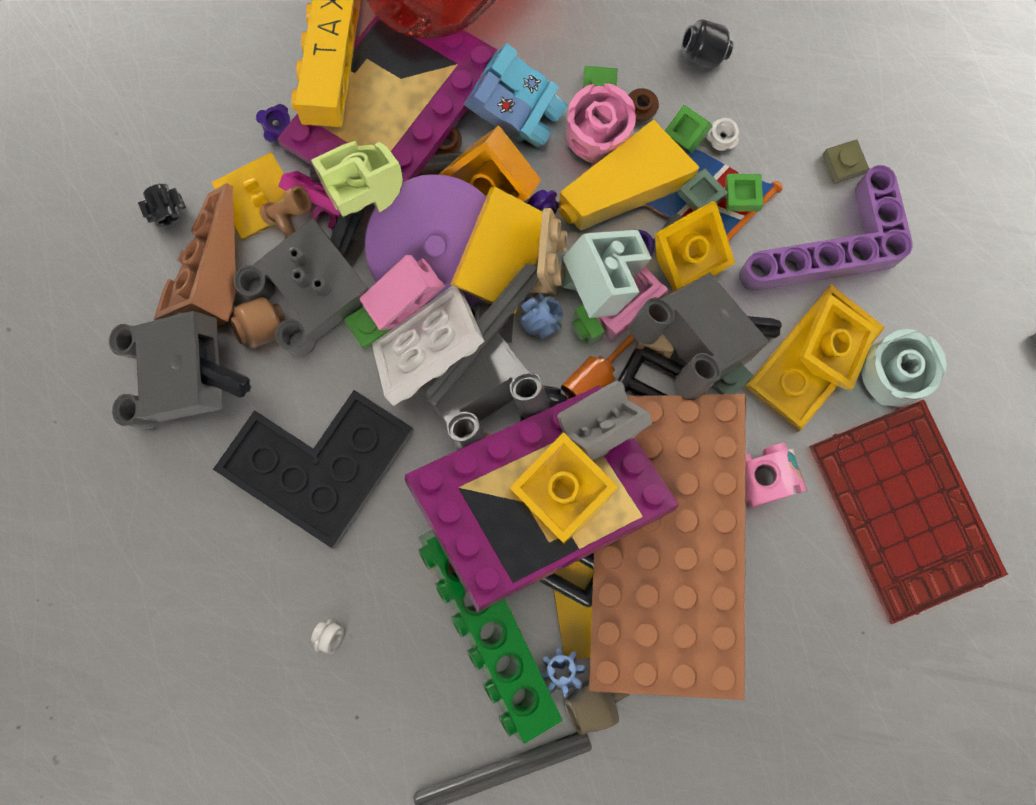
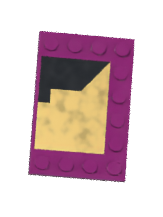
M388 0L355 41L342 127L302 125L297 113L277 138L279 145L313 166L312 159L341 145L356 141L358 146L375 145L380 141L387 146L399 162L403 182L417 177L438 150V147L451 133L452 128L457 125L469 109L463 104L477 81L481 78L480 76L497 49L413 0Z
M600 385L405 474V483L477 612L677 509L678 502L635 437L612 448L603 457L592 460L619 486V489L599 513L565 543L509 488L563 433L557 415L602 389Z

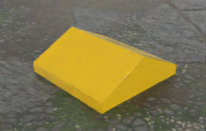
M714 201L655 233L657 262L674 291L709 273L715 276L735 264L717 203Z
M826 294L799 358L813 375L846 390H853L878 328L831 294Z
M563 432L509 488L565 543L599 513L619 489V486Z

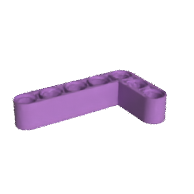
M876 165L857 183L855 195L865 234L755 252L747 259L739 272L741 284L751 291H760L894 268L911 253L913 248V241L894 171L885 165ZM870 181L877 183L881 190L875 189ZM878 213L884 214L889 222L883 221ZM886 244L891 245L895 249L896 255L891 254L887 250ZM852 250L859 251L863 255L864 260L857 259ZM819 255L826 256L830 260L831 266L824 265L820 261ZM785 260L794 262L797 265L798 271L789 270ZM751 266L761 267L765 277L756 276L752 272Z

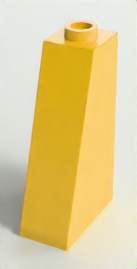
M653 119L626 142L560 192L558 209L567 223H574L581 231L679 191L681 186L697 175L700 167Z

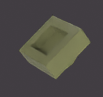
M857 139L827 148L823 153L834 184L864 175L870 169Z

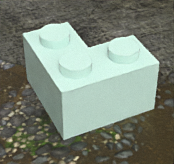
M638 230L584 233L562 257L589 318L617 315L639 293L633 278L652 260Z

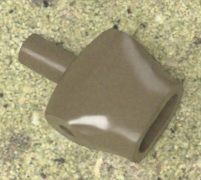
M589 680L582 683V688H577L563 702L573 727L583 736L589 732L608 729L619 722V714L616 703L631 694L589 691Z

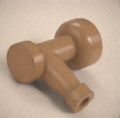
M294 186L285 192L283 200L276 203L268 202L260 207L261 218L267 224L276 222L286 236V239L295 232L292 221L287 213L291 212L294 215H302L309 212L311 209V198L303 187Z

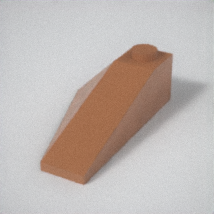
M228 183L208 193L191 229V232L196 236L188 244L185 251L181 250L177 261L182 263V266L175 281L167 280L154 320L195 311L217 318V326L228 322L232 317L234 311L233 301L236 294L234 286L236 269L233 186Z

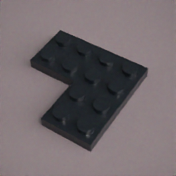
M355 390L350 394L314 448L254 410L213 470L334 549L414 429Z

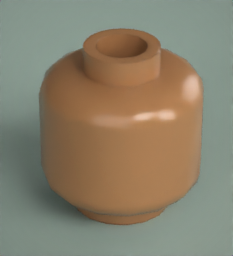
M257 297L236 306L233 311L234 317L229 319L240 344L246 343L251 348H257L276 340L275 332L277 327L286 320L278 303L272 305L265 297Z

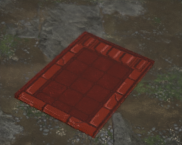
M924 399L906 407L897 408L889 414L840 434H833L832 437L809 446L890 624L897 623L913 615H919L922 611L978 587L982 588L985 584L1008 575Z

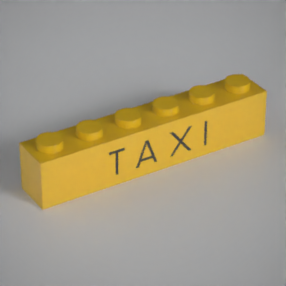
M312 0V3H307L306 21L308 28L301 35L303 58L298 60L296 65V76L299 81L298 88L293 89L291 95L292 109L297 110L302 125L342 127L361 0Z

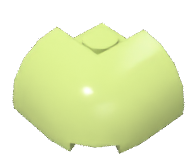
M353 141L311 160L335 209L339 210L342 217L350 213L359 212L371 203L381 212L389 207L400 193L403 182L400 164L387 146L380 141L375 145L358 146L356 141Z

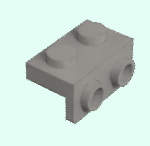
M618 380L557 415L562 432L591 460L603 457L612 448L636 437L639 432L652 425L649 412L628 400L624 385Z

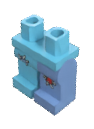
M506 43L495 52L463 105L493 126L497 127L499 125L505 134L509 135L516 143L526 140L528 143L539 148L546 143L552 131L539 121L544 114L555 122L562 116L568 105L555 94L559 86L553 81L549 82L543 74L523 62L516 56L518 51Z

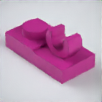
M299 171L282 174L278 187L285 191L294 186L303 187L308 192L311 202L318 205L312 212V218L315 221L320 220L325 211L330 215L328 228H335L340 212L333 206L322 183L312 182L309 176Z

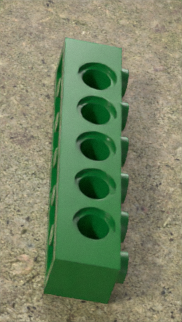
M430 530L419 536L423 546L418 549L420 557L428 570L434 569L439 579L435 583L436 590L445 604L450 602L455 612V615L451 617L452 623L460 637L466 635L472 647L467 650V654L476 670L482 669L487 681L483 683V687L493 704L498 702L503 712L498 717L507 735L510 737L514 734L525 744L562 722V717L506 600L503 599L477 612L474 605L465 606L464 598L467 592L456 572H449V560L433 531ZM489 622H493L494 631L492 635L487 639H481L482 627ZM504 656H509L510 662L508 667L504 671L497 672L498 661ZM525 689L523 700L518 704H513L515 693Z

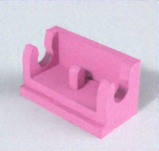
M405 255L364 293L359 300L379 330L392 329L422 308L445 285L423 258L417 262L412 255Z
M646 267L633 278L639 293L617 315L597 317L605 331V335L612 342L629 329L630 322L646 301L654 297L663 298L668 291V288L664 284L662 285Z

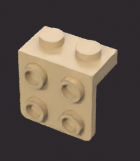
M552 208L543 209L539 256L535 264L537 266L539 282L527 296H536L542 293L544 297H557L558 286H563L564 265H560L561 252L567 251L568 238L567 232L562 230L561 221L556 218Z

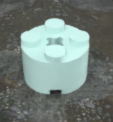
M901 329L889 334L870 348L862 366L861 375L866 389L879 404L885 406H906L932 394L938 389L943 374L946 372L947 362L943 349L935 339L929 335L926 337L916 332L918 330Z

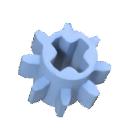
M539 293L521 304L525 312L520 315V322L528 334L537 335L539 333L540 338L544 339L562 328L558 321L563 317V310L555 298L550 296L544 298L543 294Z
M557 648L554 658L551 660L548 657L542 658L548 668L547 671L541 672L543 680L550 679L551 683L548 685L550 694L557 688L563 691V695L566 698L569 694L568 689L573 685L576 688H582V683L577 679V674H583L585 666H575L574 662L577 657L575 651L568 657L562 655L560 648ZM565 666H568L570 677L562 676L557 680L554 669L556 667L563 669Z

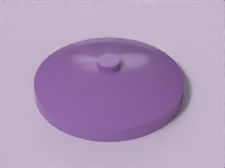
M423 175L402 182L400 193L393 203L381 212L375 208L368 223L365 251L368 266L376 282L380 280L405 255H412L417 262L423 258L445 285L431 300L452 286L450 284L486 196L471 184L446 175ZM462 291L469 307L481 300Z

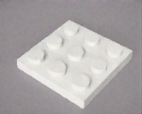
M454 286L449 287L372 343L383 393L393 406L403 399L412 397L421 386L433 378L442 376L449 366L462 357L470 356L477 350L479 345L485 342L462 290Z

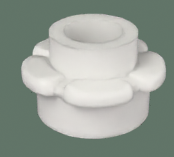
M721 118L714 121L713 127L707 133V139L712 142V147L719 151H724L726 148L733 149L739 142L738 125L729 118ZM724 133L726 134V137L722 138L720 134Z
M329 619L326 623L320 622L315 627L311 637L315 652H325L329 655L335 653L343 640L344 628L337 625L335 619Z

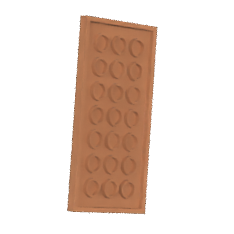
M710 394L702 395L696 400H689L682 395L627 396L629 401L645 409L650 414L652 425L639 432L635 439L679 505L675 511L594 552L589 691L745 700L746 395Z

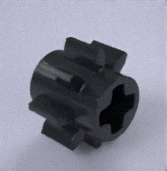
M155 184L148 187L143 192L145 200L138 202L143 218H146L148 223L154 221L158 227H167L177 223L181 219L179 210L186 209L181 194L178 193L176 188L169 189L167 184Z

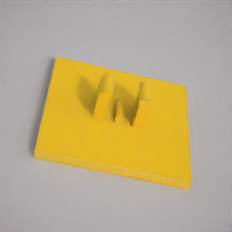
M272 152L211 182L214 189L226 183L233 186L234 225L242 240L276 224V222L267 224L260 215V207L268 202L276 203L283 200L286 192L278 187L284 173Z

